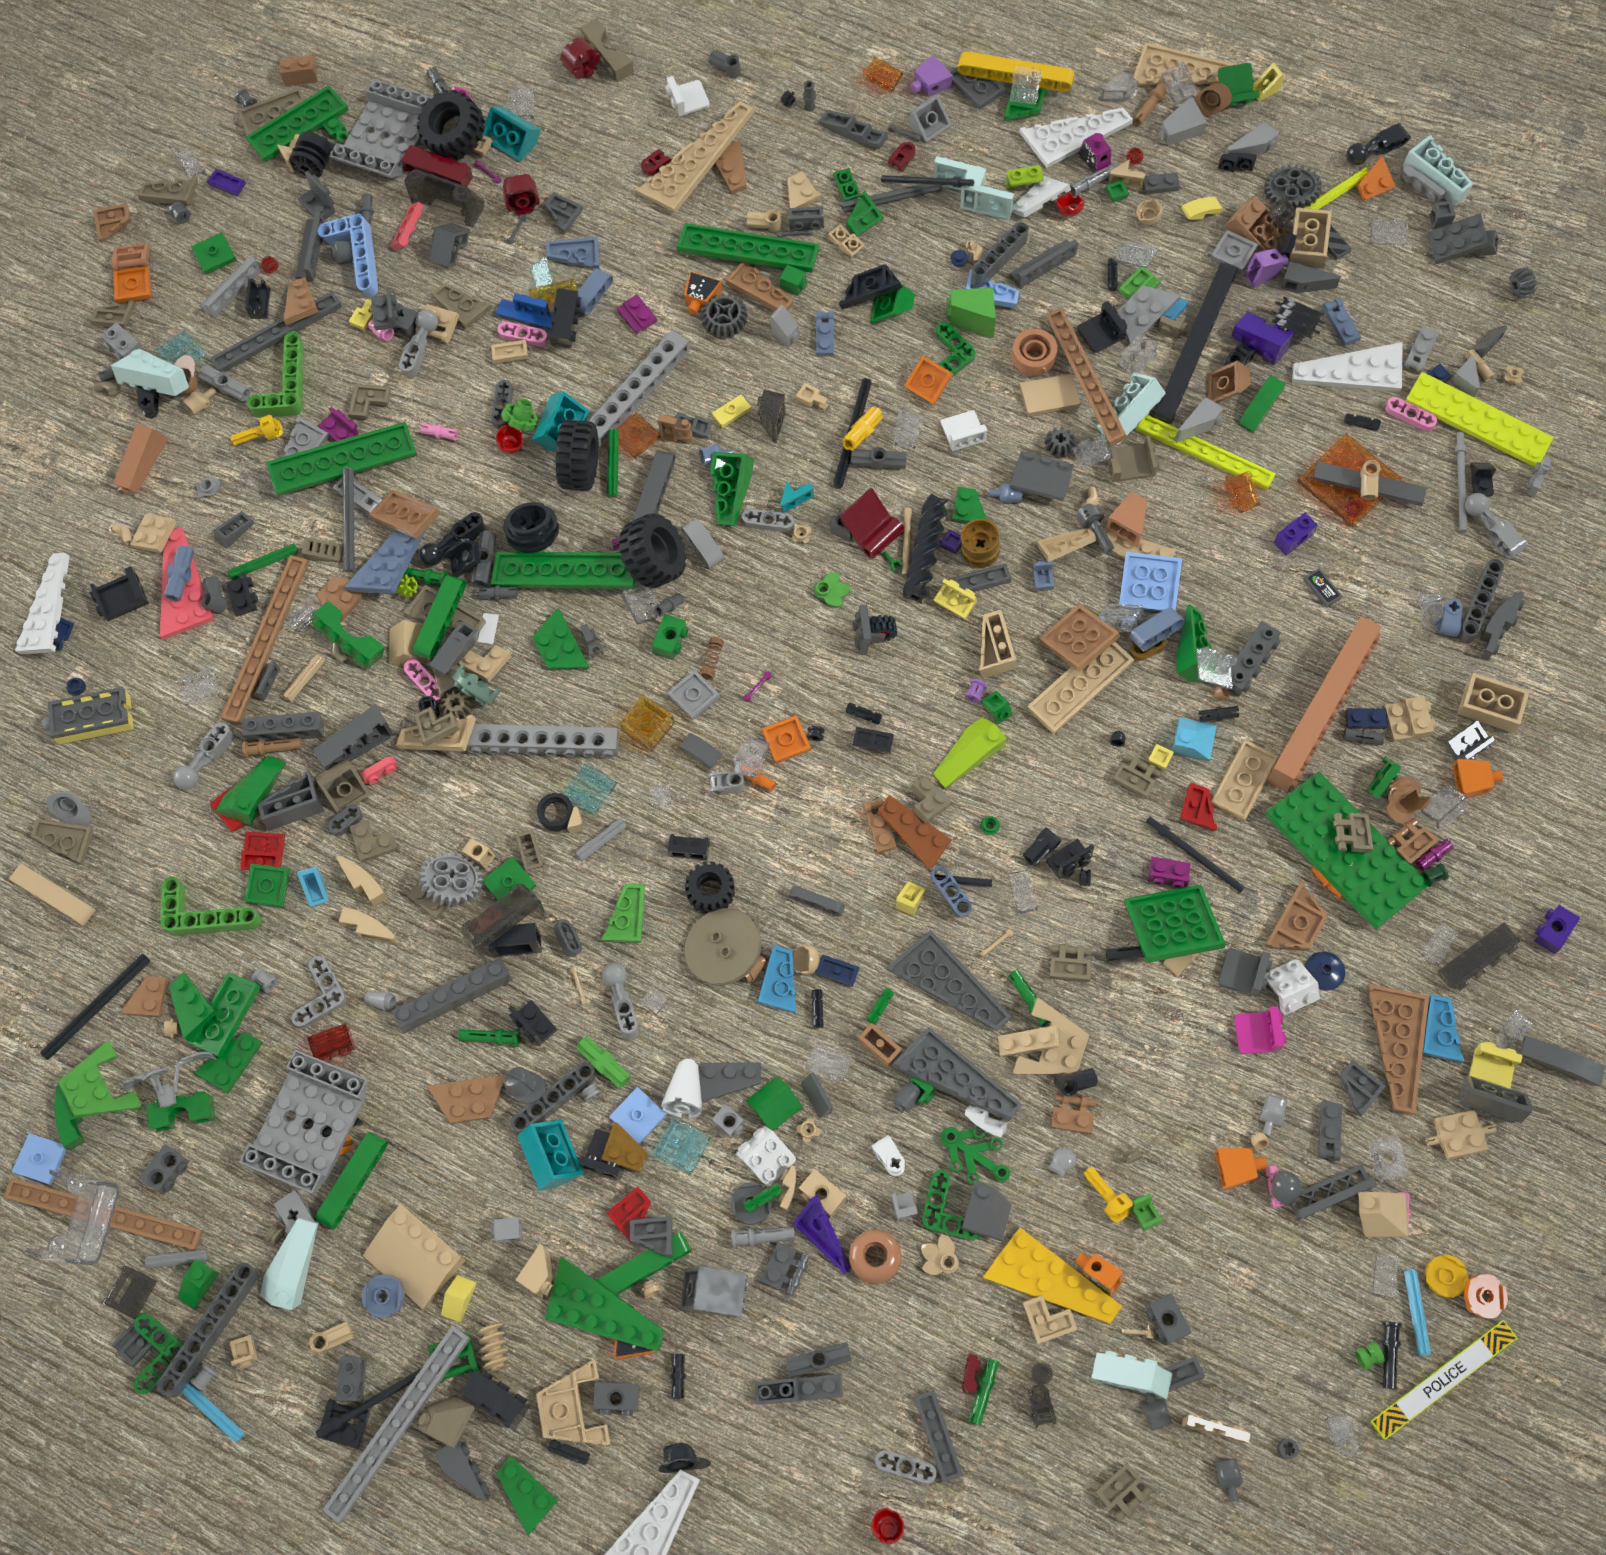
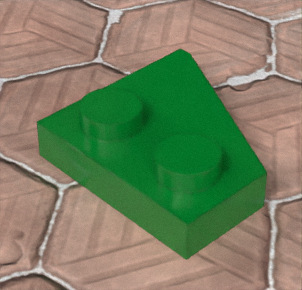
M863 191L846 222L852 234L854 233L857 237L884 219L866 191Z
M1386 756L1382 760L1385 763L1382 771L1378 770L1367 790L1378 799L1387 792L1388 785L1398 777L1401 766Z

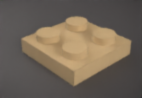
M145 514L130 545L135 549L161 553L177 522L173 518Z

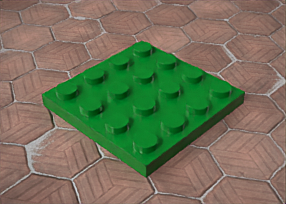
M1202 885L1125 899V907L1146 963L1225 948L1224 938Z

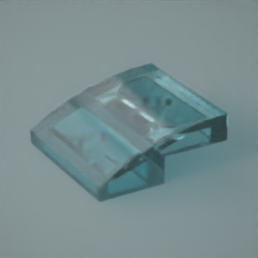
M185 329L156 349L166 362L173 365L177 359L184 355L191 356L195 363L206 356V353Z
M584 763L576 778H572L563 795L596 814L618 782Z
M672 1118L653 1154L677 1168L692 1174L711 1137Z

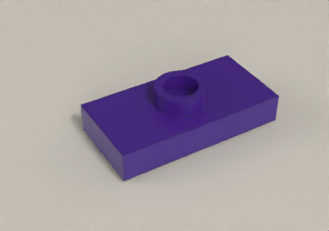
M218 169L214 170L207 181L208 185L238 196L246 185L245 180Z

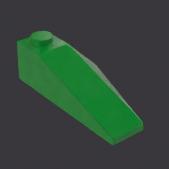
M713 452L710 472L713 477L714 485L712 488L713 492H715V511L718 525H736L752 477L754 459L746 454Z
M1191 604L1187 605L1176 656V671L1179 676L1189 682L1219 681L1218 665L1216 659H1212L1210 654L1212 645L1208 643L1205 637L1207 629L1202 612Z
M268 755L224 795L216 809V813L252 826L259 813L258 804L268 797L286 762Z

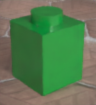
M789 265L785 267L779 277L780 288L798 296L802 290H805L808 283L806 272Z

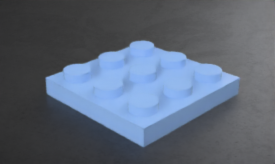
M1126 552L1119 607L1162 612L1169 607L1176 610L1182 558Z

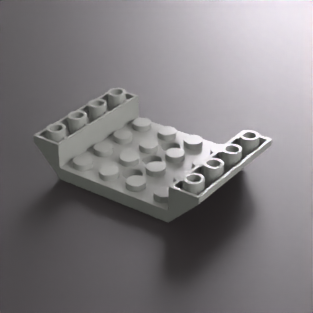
M373 78L366 91L369 98L366 107L344 145L336 143L329 157L393 178L403 174L404 168L401 159L409 146L418 147L421 141L417 129L418 115L422 112V106L427 104L426 101L433 97ZM369 131H374V133L367 134ZM383 136H389V138L381 139ZM398 141H404L403 143L396 144Z
M294 1050L286 1067L290 1071L254 1145H247L239 1163L314 1194L328 1179L364 1104L368 1079ZM289 1112H295L296 1115L292 1122L286 1121V1115ZM312 1119L314 1122L313 1127L305 1130V1121ZM326 1127H331L332 1129L329 1137L322 1136V1130Z

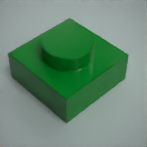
M1122 180L1106 185L1105 190L1112 203L1129 196V192Z

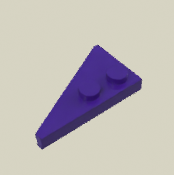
M815 1195L792 1224L839 1270L846 1274L851 1269V1266L819 1197Z

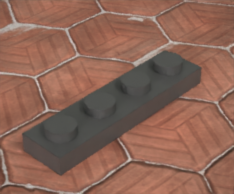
M932 1390L915 1396L914 1400L942 1482L945 1483L962 1477L963 1473L935 1391Z

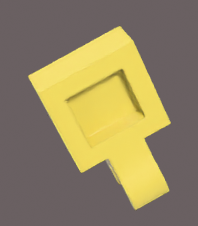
M367 299L362 309L356 308L349 320L350 325L366 331L369 322L373 319L371 300Z

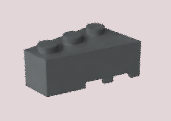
M309 770L304 772L305 775L298 780L288 783V787L280 792L276 791L258 804L261 820L269 831L324 812L316 780Z

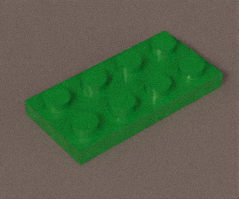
M227 973L210 1003L217 1011V1014L190 1038L188 1043L222 1058L261 987L246 979Z

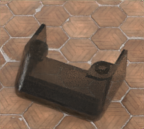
M516 884L510 889L508 894L473 920L466 921L462 925L461 934L466 943L485 965L487 961L481 950L534 910H537L544 920L547 918L540 899L525 884Z

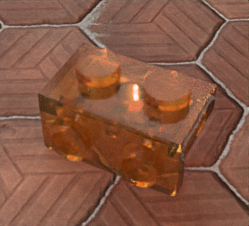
M875 56L868 69H863L862 71L867 81L879 83L878 86L885 91L888 89L894 91L904 74Z

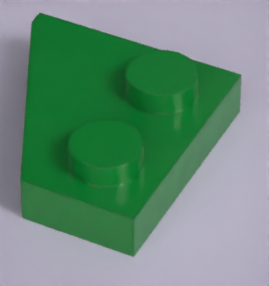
M958 487L952 522L967 524L975 519L987 520L976 489Z

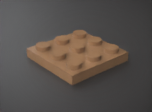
M1078 604L1042 635L1039 640L1041 644L1080 672L1120 637V634L1088 609Z

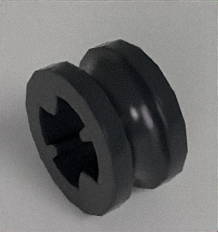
M819 726L808 727L809 733L807 738L809 740L822 741L824 739L822 735L825 732L824 728Z
M1081 868L1079 885L1086 884L1090 886L1091 869L1084 871Z

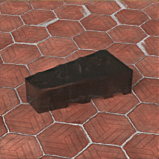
M1503 922L1442 967L1437 973L1452 991L1456 989L1461 991L1469 985L1467 981L1473 977L1478 979L1486 973L1485 968L1490 965L1492 967L1496 966L1502 961L1501 957L1506 953L1510 955L1518 949L1517 945L1520 940L1507 924Z

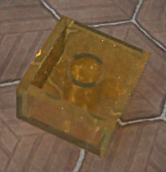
M645 695L639 698L620 722L623 733L651 752L675 724L673 714Z

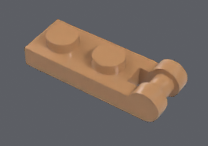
M882 798L876 799L875 802L869 803L867 801L863 803L878 854L897 848L891 827L879 813L873 815L871 811L880 808L883 804Z

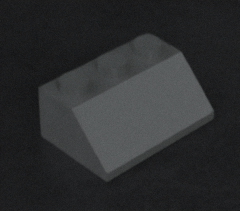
M1021 451L1010 488L1063 501L1071 480L1074 464L1055 460L1048 456H1039L1028 451Z
M1467 1074L1458 1095L1460 1104L1470 1110H1474V1108L1481 1110L1484 1114L1492 1117L1494 1115L1500 1116L1509 1123L1518 1122L1522 1124L1533 1110L1528 1094Z

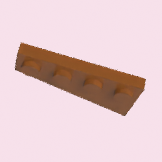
M888 795L877 811L930 872L952 839L928 822L924 823L913 811L890 795Z

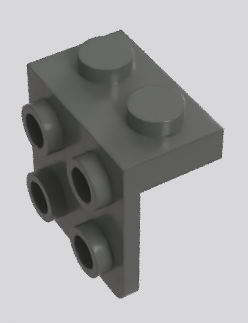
M1229 948L1220 973L1219 985L1257 997L1261 990H1265L1267 979H1264L1272 966V961L1269 960L1271 954L1263 951L1260 956Z

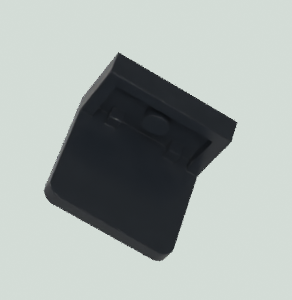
M1107 301L1102 304L1099 315L1079 324L1077 330L1094 353H1098L1125 339L1127 323L1124 319L1120 318L1117 309Z

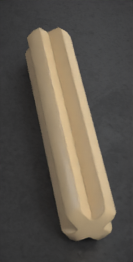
M316 654L283 693V696L287 700L292 701L325 662V659L321 655Z

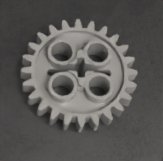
M444 851L443 856H440L438 853H436L435 858L429 856V860L424 861L419 872L418 879L420 880L419 886H422L421 891L427 892V898L432 896V902L439 900L441 906L444 902L447 903L448 907L451 906V903L458 907L459 902L465 906L467 900L472 902L473 897L477 898L478 892L481 891L482 872H479V866L474 867L475 861L468 862L469 857L467 856L463 859L461 858V853L458 856H454L453 851L450 855H447Z

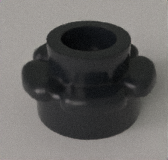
M787 90L782 95L780 101L783 103V106H791L795 102L794 92Z

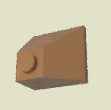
M1239 361L1208 373V399L1215 403L1240 394L1250 386V369Z

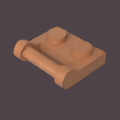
M149 243L114 248L111 261L113 270L117 271L120 268L139 265L143 267L149 266Z

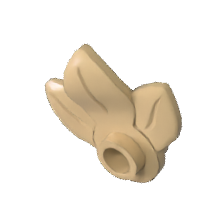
M941 1234L938 1244L927 1243L921 1246L922 1254L927 1260L922 1267L929 1275H937L941 1272L951 1274L957 1270L959 1261L954 1254L955 1245L948 1236ZM945 1260H951L952 1265L950 1267H946L944 1265Z

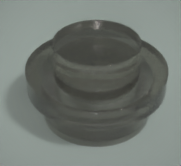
M1038 1363L1032 1368L1031 1376L1035 1383L1045 1385L1051 1381L1053 1371L1048 1364Z

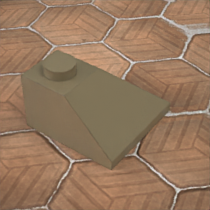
M453 1396L428 1407L421 1415L417 1428L455 1448L475 1407Z

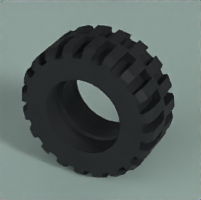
M444 90L441 94H434L432 99L429 98L426 101L427 104L422 106V112L418 115L417 129L421 141L432 152L446 158L449 157L456 160V157L460 159L465 154L469 155L473 148L476 149L479 140H482V132L485 130V119L480 108L468 95L457 90H450V92ZM460 115L458 125L451 132L442 135L443 127L447 121Z
M565 420L560 426L557 437L555 471L557 484L562 489L588 491L593 487L598 465L599 444L597 426L592 421Z
M655 513L646 514L627 523L620 533L618 542L620 544L619 553L622 555L621 560L626 566L625 569L627 572H630V576L634 580H637V583L648 588H658L678 579L686 567L687 554L685 553V544L682 542L683 538L677 532L676 526H673L672 522L669 519H665L662 515Z

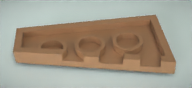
M741 262L726 279L725 284L773 311H776L780 305H783L787 311L793 306V300L780 288H775L768 278L760 275V271L755 267L752 268L749 263Z

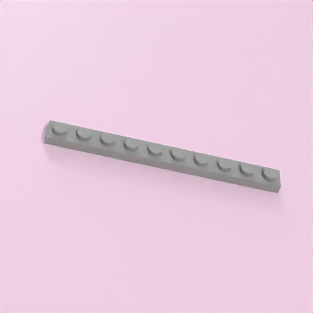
M451 1326L322 1511L337 1523L343 1522L471 1339L456 1326Z

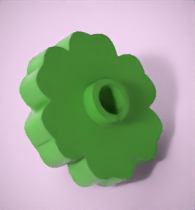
M524 398L519 399L516 404H506L501 414L503 420L509 422V426L517 430H534L538 422L537 415L532 413V403Z

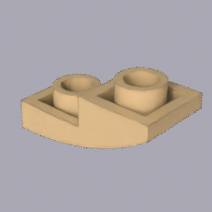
M842 224L828 233L827 237L839 249L851 257L865 247L854 233L851 235Z
M791 1165L790 1169L786 1168L781 1177V1180H783L782 1185L788 1191H783L778 1202L781 1203L780 1209L787 1213L791 1207L796 1190V1167Z

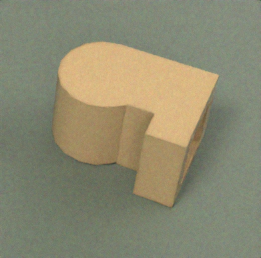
M470 839L461 851L466 857L468 856L470 860L475 861L485 870L495 858V854L490 848L473 839Z

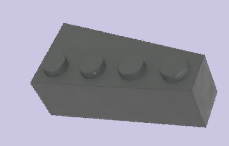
M374 704L333 736L319 744L313 751L324 769L328 770L347 757L351 762L395 735L376 704Z

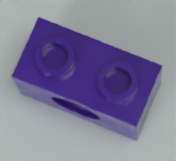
M1305 512L1278 532L1274 544L1287 556L1314 535L1318 524Z
M1561 905L1554 909L1550 908L1544 916L1547 919L1544 925L1540 924L1535 931L1537 936L1534 942L1553 954L1561 950L1580 919L1579 916ZM1551 925H1555L1559 932L1554 931Z

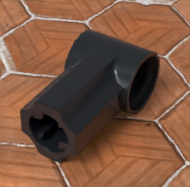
M1046 827L1037 836L1036 841L1025 851L1023 857L1030 865L1036 867L1049 852L1051 853L1057 848L1062 840Z
M1093 1068L1070 1074L1059 1073L1054 1079L1055 1087L1065 1096H1073L1077 1091L1095 1087L1098 1083L1097 1075Z

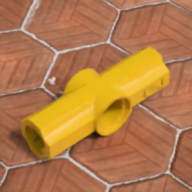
M872 406L863 417H860L853 424L851 430L842 439L843 446L851 451L856 449L882 420V411Z

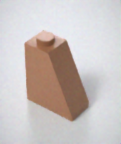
M1131 492L1109 516L1106 530L1137 547L1143 533L1147 500Z

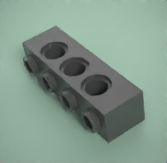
M319 712L243 718L242 736L248 743L259 742L260 739L275 741L299 737L301 739L324 738V720Z

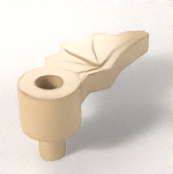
M1147 1325V1330L1122 1329L1123 1334L1145 1335V1339H1155L1151 1325Z

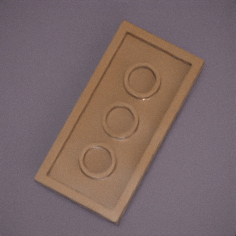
M392 489L369 516L376 522L417 539L441 513L433 506Z

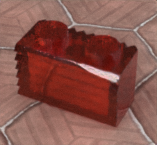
M346 1023L307 1037L313 1057L327 1063L332 1061L333 1057L339 1055L341 1057L347 1056L352 1053V1050L356 1049L350 1027Z

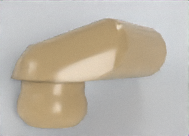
M969 240L966 243V248L974 256L973 264H975L982 257L983 249L973 240Z
M1090 487L1087 489L1089 498L1081 504V507L1087 504L1097 506L1099 503L1096 488Z
M120 524L110 525L109 532L115 536L122 537L125 545H130L132 536L129 528Z

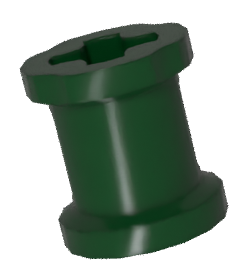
M1441 863L1437 864L1433 869L1421 872V875L1429 883L1428 887L1433 886L1437 881H1445L1449 878L1445 866Z

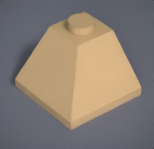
M1358 1192L1359 1213L1366 1238L1409 1237L1406 1194Z

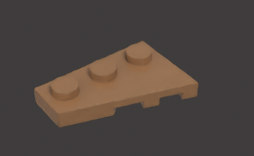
M737 141L728 145L714 163L731 195L747 189L741 141Z
M305 277L289 283L283 319L286 325L319 312Z

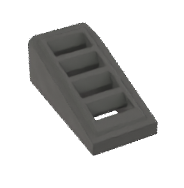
M241 511L213 530L215 539L225 548H228L254 524V521Z

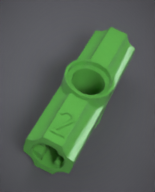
M588 1036L583 1038L576 1046V1050L590 1062L593 1068L602 1076H606L619 1089L624 1087L631 1078V1075L616 1062V1059L608 1051L602 1050Z

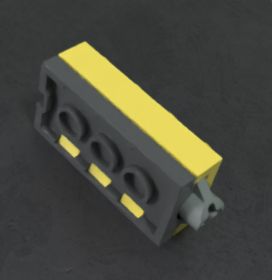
M123 687L50 701L48 702L49 716L42 720V725L50 732L51 737L58 744L133 730V717L128 711L132 709L131 698Z

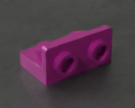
M332 406L329 408L331 414L318 425L335 442L359 435L356 423L351 419L347 420L342 411L339 409L335 410Z
M1152 856L1148 881H1152L1156 885L1170 884L1172 887L1179 889L1187 887L1190 882L1191 863Z

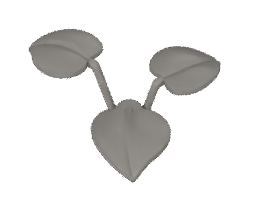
M199 1052L181 1058L176 1063L173 1088H171L170 1084L161 1086L158 1075L168 1072L167 1068L153 1069L146 1073L137 1074L133 1078L124 1081L123 1086L128 1092L137 1084L150 1080L157 1093L160 1108L177 1104L175 1093L178 1092L177 1085L180 1066L206 1058L216 1060V1056L210 1052Z

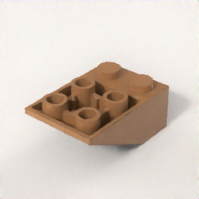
M1256 195L1244 201L1225 224L1231 232L1257 243L1256 250L1260 252L1276 249L1280 235L1289 233Z

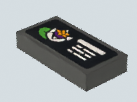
M1320 568L1304 577L1303 581L1326 608L1342 598L1340 592Z

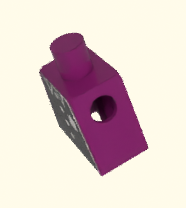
M1095 133L1083 140L1078 154L1093 173L1111 165V148L1105 142L1102 134Z

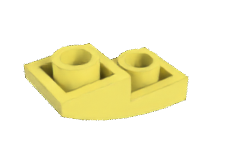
M1216 197L1197 199L1181 207L1189 220L1203 219L1205 214H1220L1223 209Z

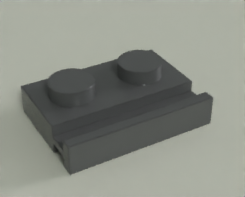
M148 1318L145 1320L140 1319V1327L146 1326L149 1329L148 1335H150L154 1328L158 1327L154 1325L151 1328L148 1325ZM134 1322L111 1345L132 1367H135L154 1347L136 1331ZM159 1331L154 1334L153 1338L156 1342H159L165 1334Z

